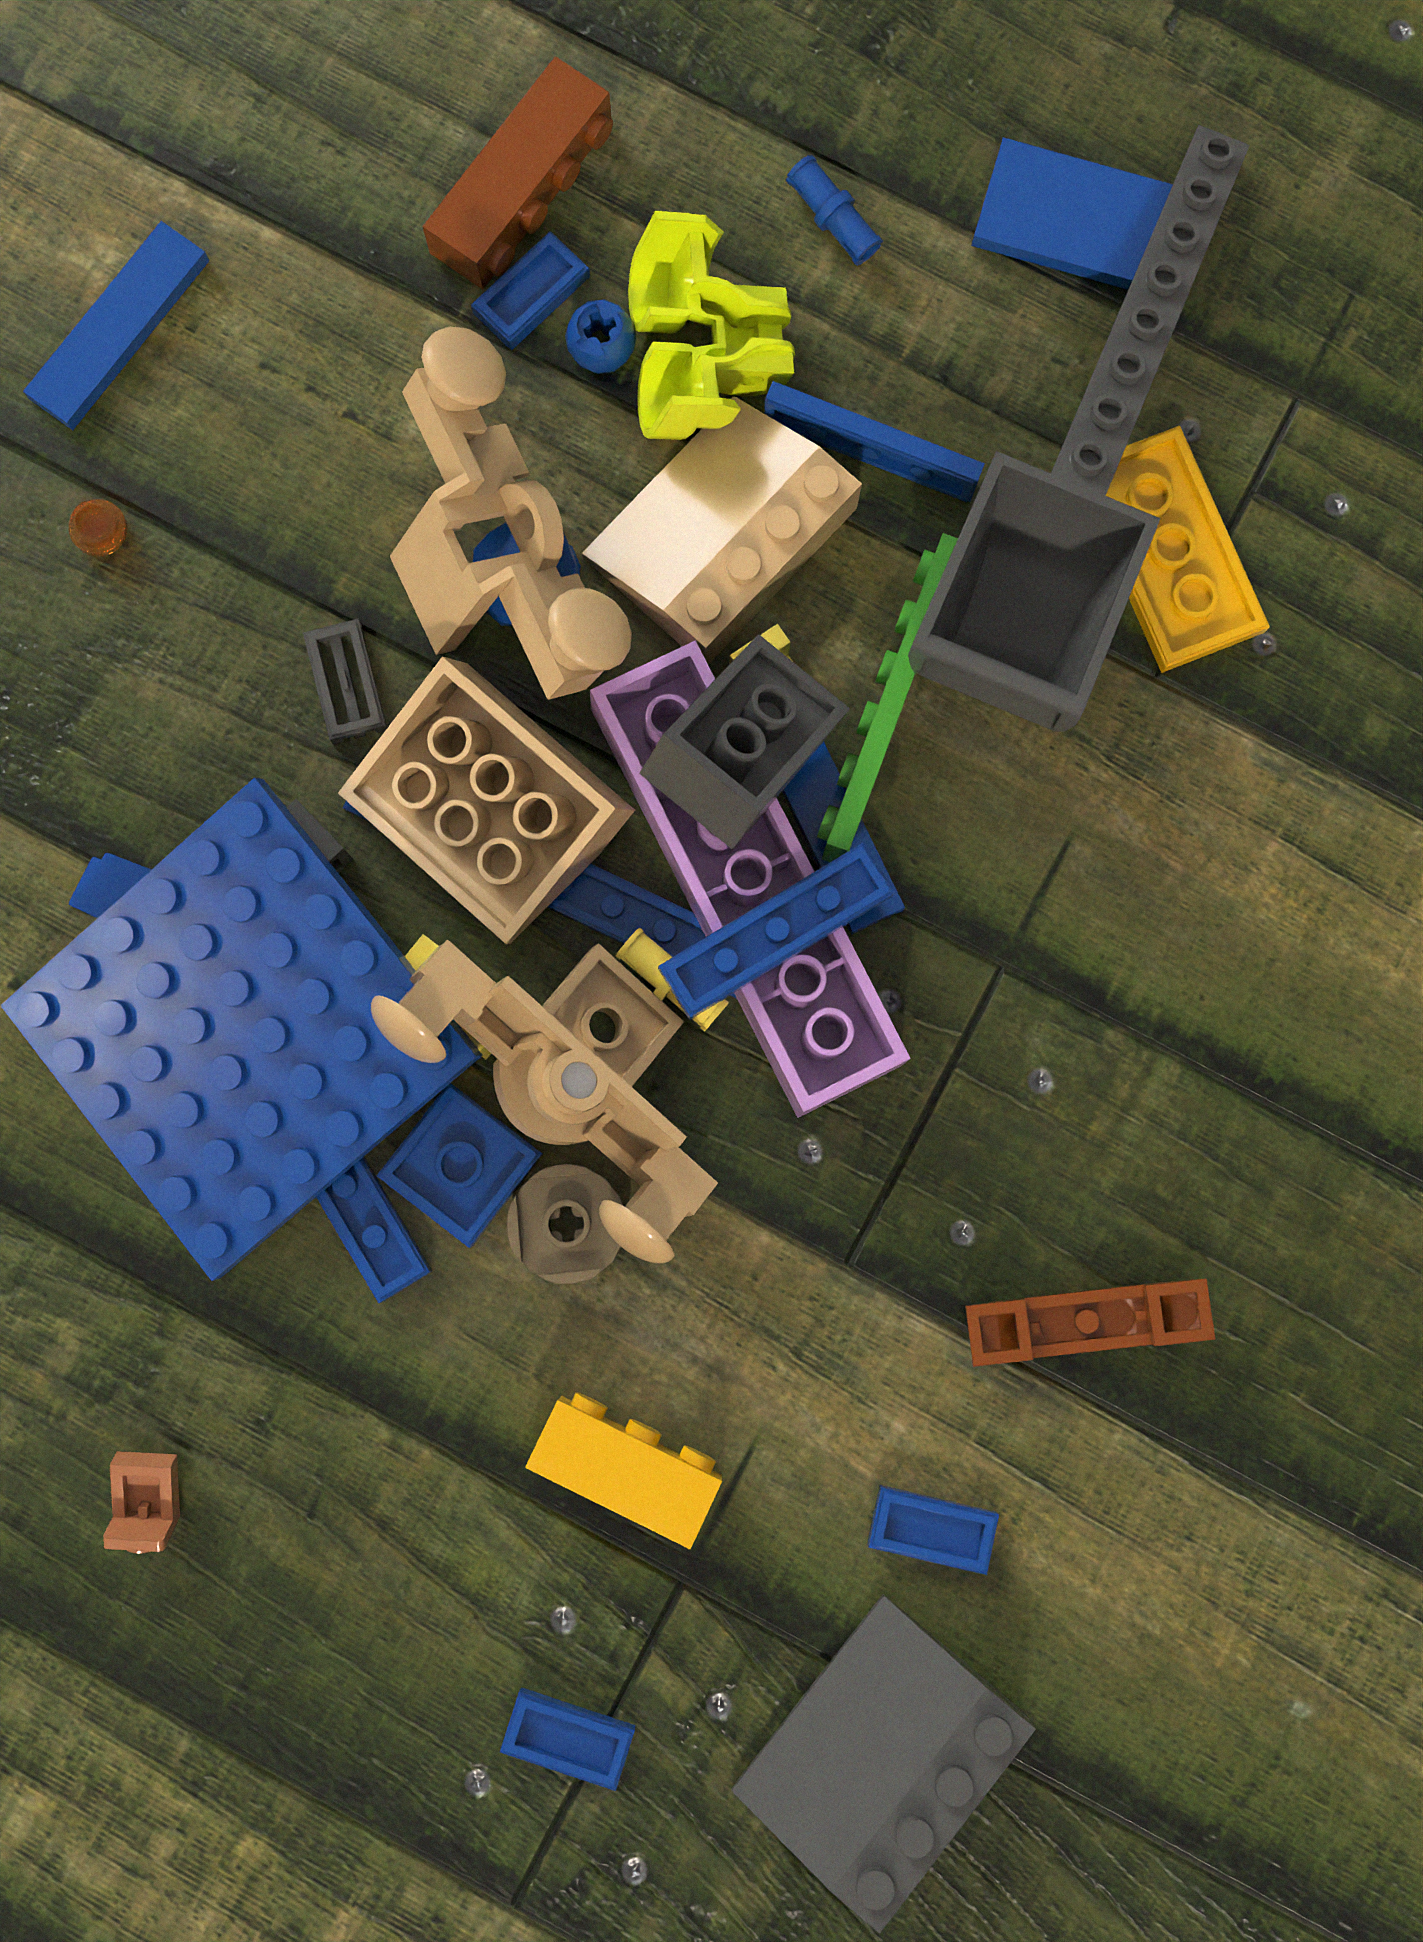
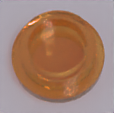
M102 499L87 500L80 503L73 510L69 520V534L73 543L82 552L91 556H105L113 553L123 544L127 535V521L120 509L113 503Z

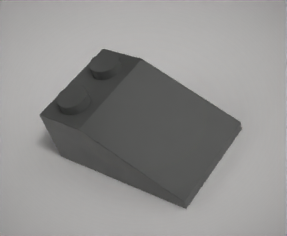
M758 634L662 735L639 774L733 850L833 731L850 708Z

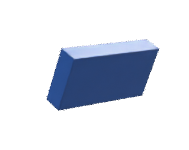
M549 231L471 304L472 312L512 351L590 278L589 267Z
M880 1485L867 1545L869 1548L987 1575L999 1514L991 1510Z
M521 1687L500 1753L616 1791L636 1725Z

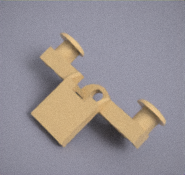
M446 327L435 331L423 345L421 358L424 368L415 370L402 393L445 484L432 493L391 553L390 558L436 655L455 651L499 596L547 699L586 690L601 675L603 670H610L620 665L629 653L632 632L627 616L619 605L607 595L590 588H585L579 574L560 576L556 566L562 556L564 534L562 519L556 502L547 488L537 481L523 480L515 482V480L528 477L530 472L507 424L487 427L479 412V406L496 401L504 390L506 370L501 355L489 340L470 329ZM504 516L520 552L468 563L454 531L460 530L467 523Z

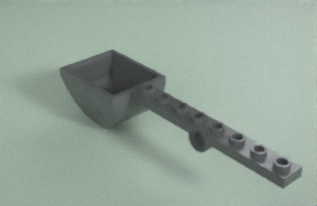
M1198 125L1051 473L996 451L910 648L908 658L914 673L1055 732L1066 731L1078 723L1161 519L1107 497L1106 494L1248 151L1249 144Z

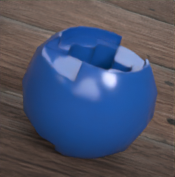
M605 299L588 301L576 309L568 323L565 335L567 349L574 360L582 368L597 374L614 372L627 363L634 351L637 338L634 323L620 305ZM602 330L605 336L610 337V340L600 344L597 337H592V333Z

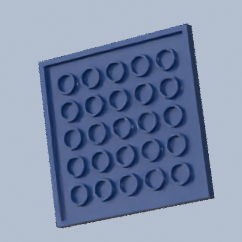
M253 778L0 1005L211 1281L223 1277L483 1056L455 1020H452L437 1037L446 1051V1058L437 1063H426L411 1058L398 1050L383 1036L371 1014L372 999L379 995L399 1003L413 987L414 984L409 978L416 970L265 780Z

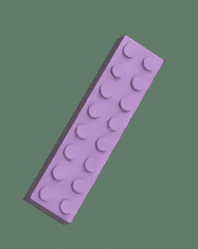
M695 640L591 689L590 701L591 711L707 937L812 874L814 870L777 798L732 850L639 774L662 735L715 680ZM843 927L734 993L797 1118L901 1067L911 1059Z

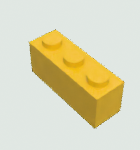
M576 1392L572 1400L561 1396L557 1400L525 1468L691 1549L722 1483V1474L713 1470L716 1460L686 1445L683 1446L679 1454L658 1443L662 1436L660 1432L634 1419H629L626 1427L604 1417L608 1409L607 1406L584 1394Z

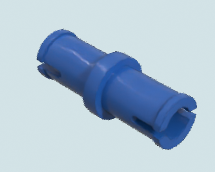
M808 155L801 159L789 171L786 182L797 191L816 214L814 222L822 231L829 230L850 255L856 266L861 265L880 248V244L883 243L882 238L876 235L853 207L855 199L847 190L840 191L817 164V160L813 155Z

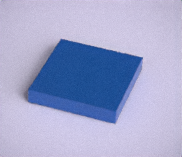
M450 1083L444 1088L380 1170L377 1177L468 1248H472L543 1154Z

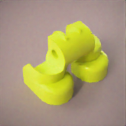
M655 211L632 258L629 273L628 300L630 318L634 323L636 331L672 334L679 331L687 320L711 327L712 334L711 345L694 347L687 343L652 342L641 364L637 395L639 423L643 435L648 439L682 440L692 435L697 428L719 429L733 422L741 408L735 400L719 398V393L740 397L767 394L772 381L785 385L794 374L793 360L795 348L790 341L783 340L782 330L790 324L791 310L788 307L786 288L734 285L727 280L709 276L712 255L724 231L706 215Z

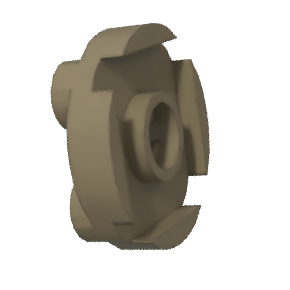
M561 1164L542 1169L520 1188L509 1206L507 1234L512 1251L529 1271L548 1282L574 1284L589 1280L612 1264L621 1248L608 1234L601 1222L599 1215L600 1204L603 1200L614 1201L623 1205V1202L606 1178L586 1167ZM566 1206L572 1207L574 1216L583 1217L584 1228L576 1230L574 1240L570 1242H564L562 1233L551 1231L550 1227L551 1220L560 1218L561 1208Z

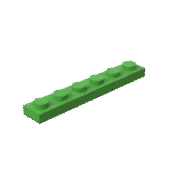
M943 533L935 553L928 550L923 552L913 579L914 583L923 586L917 603L905 600L894 632L904 635L898 653L890 650L886 651L875 683L884 685L885 689L879 704L867 701L856 734L866 737L859 756L848 752L836 784L846 788V793L840 808L828 805L817 838L827 841L822 860L831 862L850 850L915 675L908 658L910 648L958 540L956 537Z

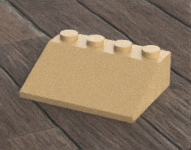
M735 396L731 400L736 401L741 411L733 422L719 429H701L581 553L582 558L678 644L685 646L696 640L708 665L857 509L862 486L860 481L820 446Z
M442 657L338 792L341 797L505 944H511L600 855L635 811L634 808L468 663Z

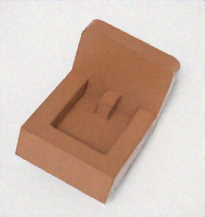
M117 1451L110 1463L113 1517L103 1535L104 1548L127 1550L135 1554L163 1551L180 1518L177 1454Z

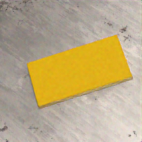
M1180 425L1127 445L1106 496L1161 518L1129 596L1130 603L1161 673L1265 633L1270 628L1269 623Z

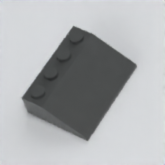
M882 1594L735 1782L731 1791L830 1892L878 1933H881L1036 1728L1023 1710Z

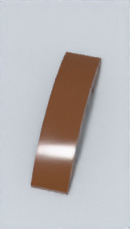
M1206 1278L1084 1290L965 1306L973 1367L1029 1361L1039 1357L1147 1345L1163 1346L1216 1340Z

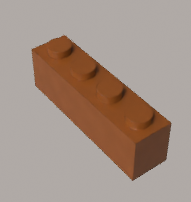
M555 56L422 226L430 254L482 290L494 275L499 277L504 274L513 261L516 246L526 233L533 234L539 229L545 220L550 202L560 190L565 192L573 185L580 172L581 162L591 149H600L608 139L613 127L610 93Z

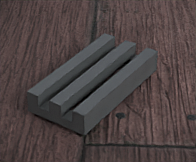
M359 619L303 632L329 740L332 744L342 743L344 738L352 736L355 739L365 737L366 733L375 730L377 733L386 731L388 727L362 624ZM347 635L351 636L371 717L364 719L361 717L341 638ZM327 640L330 641L350 721L341 725L320 647V642Z

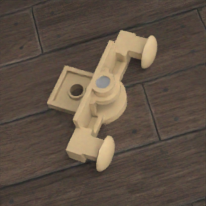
M446 940L437 947L409 978L414 985L399 1003L379 995L372 999L371 1014L383 1036L398 1050L422 1062L437 1063L446 1058L445 1048L437 1037L452 1020H455L497 1058L493 1063L496 1095L503 1112L518 1130L537 1141L555 1145L577 1144L589 1140L641 1186L625 1207L610 1200H603L599 1207L600 1219L613 1240L630 1254L647 1262L661 1264L667 1263L674 1258V1251L667 1242V1239L684 1217L692 1216L696 1213L718 1182L679 1148L687 1136L634 1090L632 1086L684 1021L599 943L585 954L542 1006L509 976L497 983L493 981L449 940ZM594 1012H603L613 1020L616 1031L610 1043L600 1042L592 1035L589 1023Z

